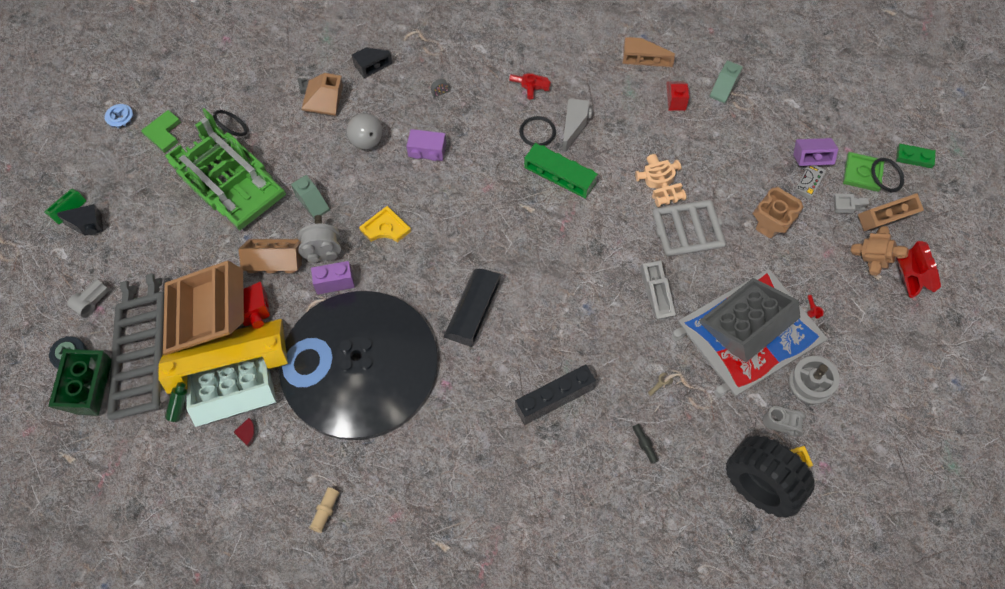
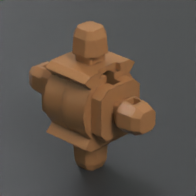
M881 226L877 233H870V238H865L863 245L858 243L853 244L851 247L852 254L862 255L863 260L868 261L869 272L875 276L881 273L882 268H889V263H894L896 257L906 258L909 253L907 247H897L896 241L891 240V234L887 226Z

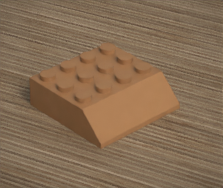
M229 260L165 283L164 355L231 334L244 322L243 269Z

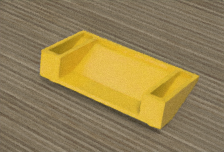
M278 319L266 322L258 329H254L252 326L237 329L231 334L174 353L163 354L159 362V381L166 393L170 394L172 388L176 387L178 382L184 383L185 389H188L187 375L258 357H263L268 369L286 365L288 362L283 321Z

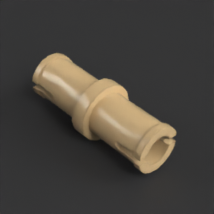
M327 488L321 504H318L316 507V515L309 527L311 530L322 533L328 517L333 513L332 508L340 494L337 490Z

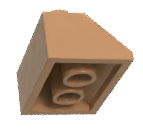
M248 239L239 248L240 268L243 271H247V273H257L259 271H266V273H276L277 271L294 273L302 265V256L299 254L301 242L298 239Z

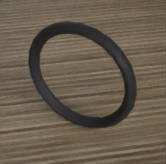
M217 110L213 113L214 121L224 131L239 137L247 134V126L236 115L225 110ZM221 113L232 117L241 124L244 132L238 133L228 129L218 120L217 114Z
M533 116L524 120L520 126L519 133L521 139L528 145L533 146L535 143L530 142L524 137L523 128L531 120L539 119L546 121L552 128L551 137L547 141L537 144L545 146L554 139L556 128L548 118Z
M878 158L873 162L871 172L873 179L879 187L888 192H896L903 187L904 174L896 162L889 158ZM886 161L897 169L901 179L897 188H888L878 180L875 173L877 163Z

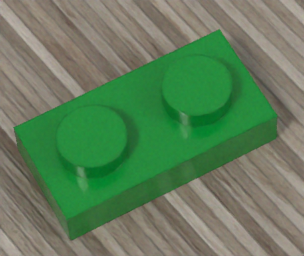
M899 144L896 162L932 169L935 165L936 150Z

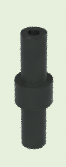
M640 424L634 425L632 428L639 440L638 444L641 450L645 451L651 464L658 462L659 459L652 448L653 444L650 438L646 437Z

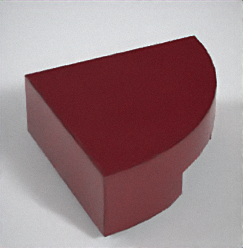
M250 418L234 431L235 435L247 447L252 444L255 434V426Z

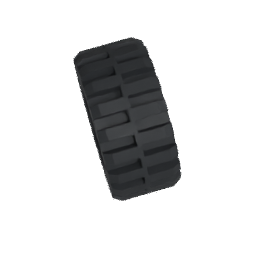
M754 435L745 438L726 462L727 477L730 478L732 486L736 487V491L742 494L748 502L753 503L756 508L764 510L765 513L774 514L776 517L788 518L798 514L815 488L813 473L808 470V465L800 459L801 457L797 453H793L786 445L783 446L779 441L771 440L766 436Z

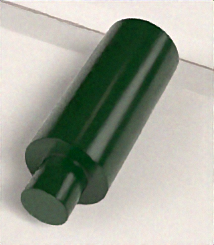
M178 382L177 386L172 388L165 414V419L170 422H178L181 418L187 395L185 384L182 382Z

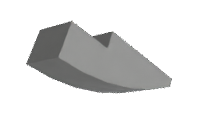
M661 260L642 264L640 266L641 275L655 318L675 316L668 279L665 278Z

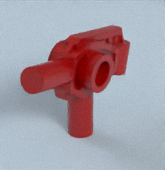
M532 73L523 74V77L510 74L509 81L521 83V86L527 89V99L529 100L534 98V89L548 91L551 85V81L547 77Z

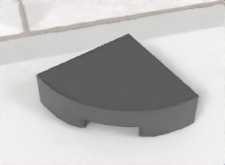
M298 78L301 95L306 93L309 82L305 78Z

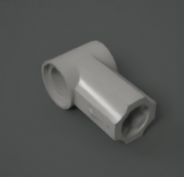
M95 279L81 294L76 293L72 295L67 305L78 315L86 318L94 312L95 304L110 290L98 279Z

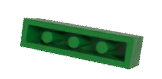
M535 143L524 158L525 169L585 199L596 185L598 173L580 165L576 161L565 158L560 153L549 150L546 146Z

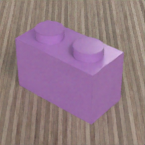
M410 129L406 146L408 157L443 161L446 148L445 133Z
M832 138L796 139L793 156L799 166L835 164L838 147Z
M349 261L311 268L313 286L317 295L355 288L353 272Z

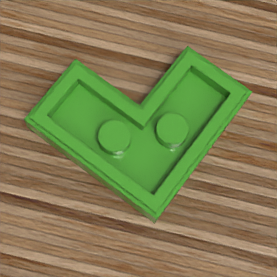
M167 110L143 128L141 132L161 151L166 153L178 143L177 139L169 132L181 122L173 113Z

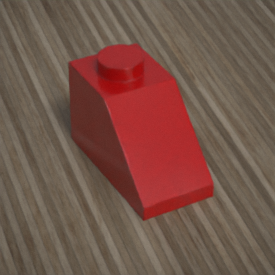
M667 81L668 110L686 111L689 100L688 84L684 81Z

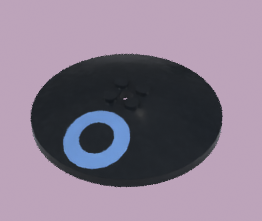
M354 291L328 298L306 312L297 321L285 340L288 364L279 366V378L284 396L294 413L306 425L329 437L343 440H364L394 431L409 421L421 409L428 399L436 380L438 356L435 340L428 324L413 307L388 294L373 291ZM355 353L362 354L361 359L358 361H353L351 357Z

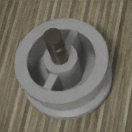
M315 215V224L305 226L298 232V240L301 242L299 254L311 263L336 259L341 252V246L338 243L340 232L332 225L322 224V216Z
M808 356L801 359L789 376V386L792 393L802 402L813 405L827 401L837 390L840 383L836 367L829 360L820 356Z

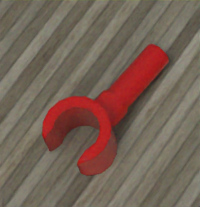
M808 295L810 310L807 312V315L811 318L815 316L816 319L824 315L823 309L815 305L812 295Z

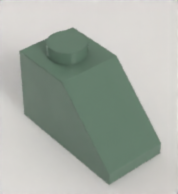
M727 60L709 97L726 103L739 80L743 66Z
M307 175L291 184L295 196L313 218L315 215L322 216L330 211L317 187Z

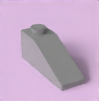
M568 99L563 152L568 150L585 128L587 118L591 119L592 108H588V100Z

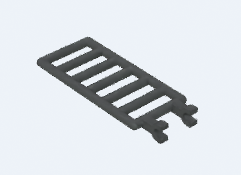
M153 273L146 275L148 294L134 299V294L137 291V286H129L128 281L120 282L122 303H118L115 306L107 418L109 420L156 410L160 407L161 383L159 381V362L163 355L164 292H159L162 278L155 279V274ZM157 301L156 310L123 319V310ZM156 318V328L121 337L122 327ZM155 336V346L120 355L121 345ZM154 354V364L119 373V363ZM153 373V383L118 392V381ZM152 392V402L116 411L117 400Z

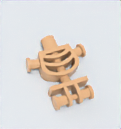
M651 154L646 158L649 165L645 166L644 172L635 171L636 181L645 179L648 187L656 189L653 190L652 198L655 199L657 207H660L662 204L669 205L670 200L673 203H677L680 199L686 200V193L683 189L681 190V183L669 186L674 181L675 170H681V164L678 160H675L672 164L668 160L659 162L657 155Z

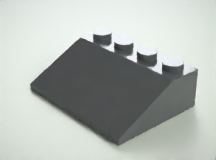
M752 278L701 318L699 322L731 354L747 362L800 318L799 300Z

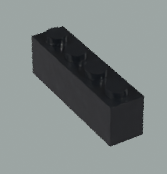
M585 364L516 399L515 409L523 424L526 425L594 390L596 379Z

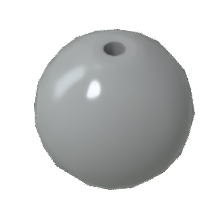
M360 113L351 117L347 123L346 135L352 145L359 149H371L380 142L383 129L380 121L374 115Z

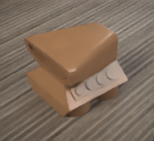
M779 187L771 188L752 213L758 221L756 230L768 238H772L779 232L785 233L791 224L798 219L799 213L804 208L801 200Z

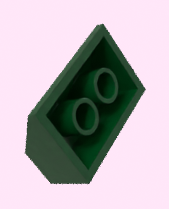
M63 349L48 407L76 415L99 416L110 371L111 358L104 351Z

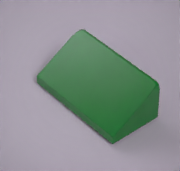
M70 189L47 208L44 213L57 224H61L62 221L57 216V213L79 208L86 203V199L78 191Z

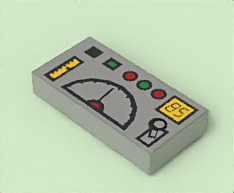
M808 165L795 193L811 200L826 170L816 165Z

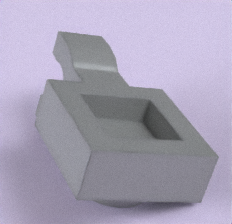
M835 193L833 197L835 213H854L855 210L865 212L866 206L869 205L868 198H854V194Z

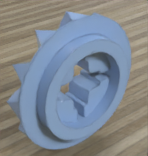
M125 104L114 105L105 113L106 123L112 128L117 127L118 129L122 125L126 127V123H130L131 118L134 117L132 109Z

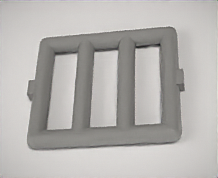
M711 200L653 209V216L657 226L656 234L661 239L666 256L726 246L721 229L722 221L721 218L717 217ZM707 208L717 241L707 242L696 209ZM689 210L700 244L689 245L679 212ZM672 214L682 247L671 248L661 215Z

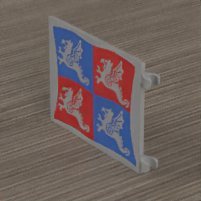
M770 269L753 277L792 297ZM748 281L680 319L678 324L681 327L674 330L671 336L677 342L685 335H688L724 382L714 392L718 398L724 396L729 391H731L734 397L738 396L821 345L828 338L799 305L800 318L749 361L745 362L731 354L700 324L699 320Z

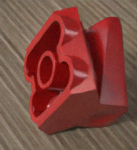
M917 241L909 250L908 257H896L910 298L917 296L923 286L932 292L941 288L938 269L927 242Z

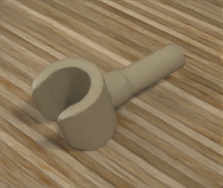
M668 373L660 374L659 382L648 394L652 396L663 385H671L673 378L664 382V377Z

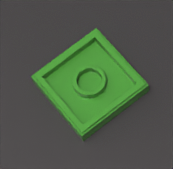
M848 152L843 184L879 192L881 187L877 185L871 172L872 164L878 158ZM884 161L877 163L875 168L876 176L881 183Z

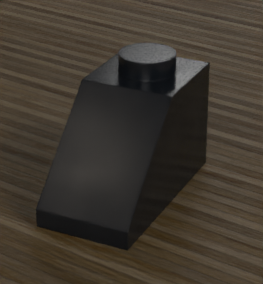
M365 47L352 54L354 67L364 79L393 64L389 50Z
M95 204L57 213V216L66 226L84 236L103 232L102 213Z

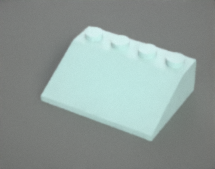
M263 357L187 375L186 409L195 427L276 403L270 369L267 368Z

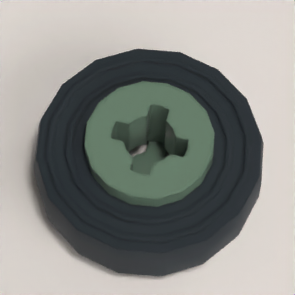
M66 336L52 345L49 351V360L58 369L63 349L87 350V347L80 339Z

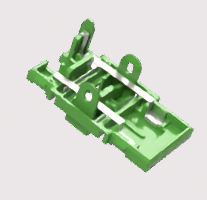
M203 108L205 117L195 125L199 132V138L202 141L199 144L196 141L193 142L195 147L192 149L186 147L187 152L179 145L166 154L165 157L174 169L177 168L175 171L178 176L194 192L211 206L213 210L217 209L221 215L226 216L240 231L283 198L286 193L273 180V177L266 172L264 165L230 133L224 134L216 125L213 116ZM216 159L218 161L222 160L218 165L214 163ZM211 165L214 166V168L208 171L209 168L207 166ZM222 175L227 181L223 183L218 177Z

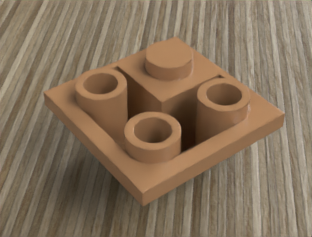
M323 73L309 80L301 109L303 111L336 116L343 89L342 76Z

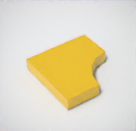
M388 206L359 227L360 231L371 242L379 238H390L398 243L411 232V228Z

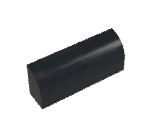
M475 269L472 271L443 336L444 338L473 347L500 284V274L486 269Z

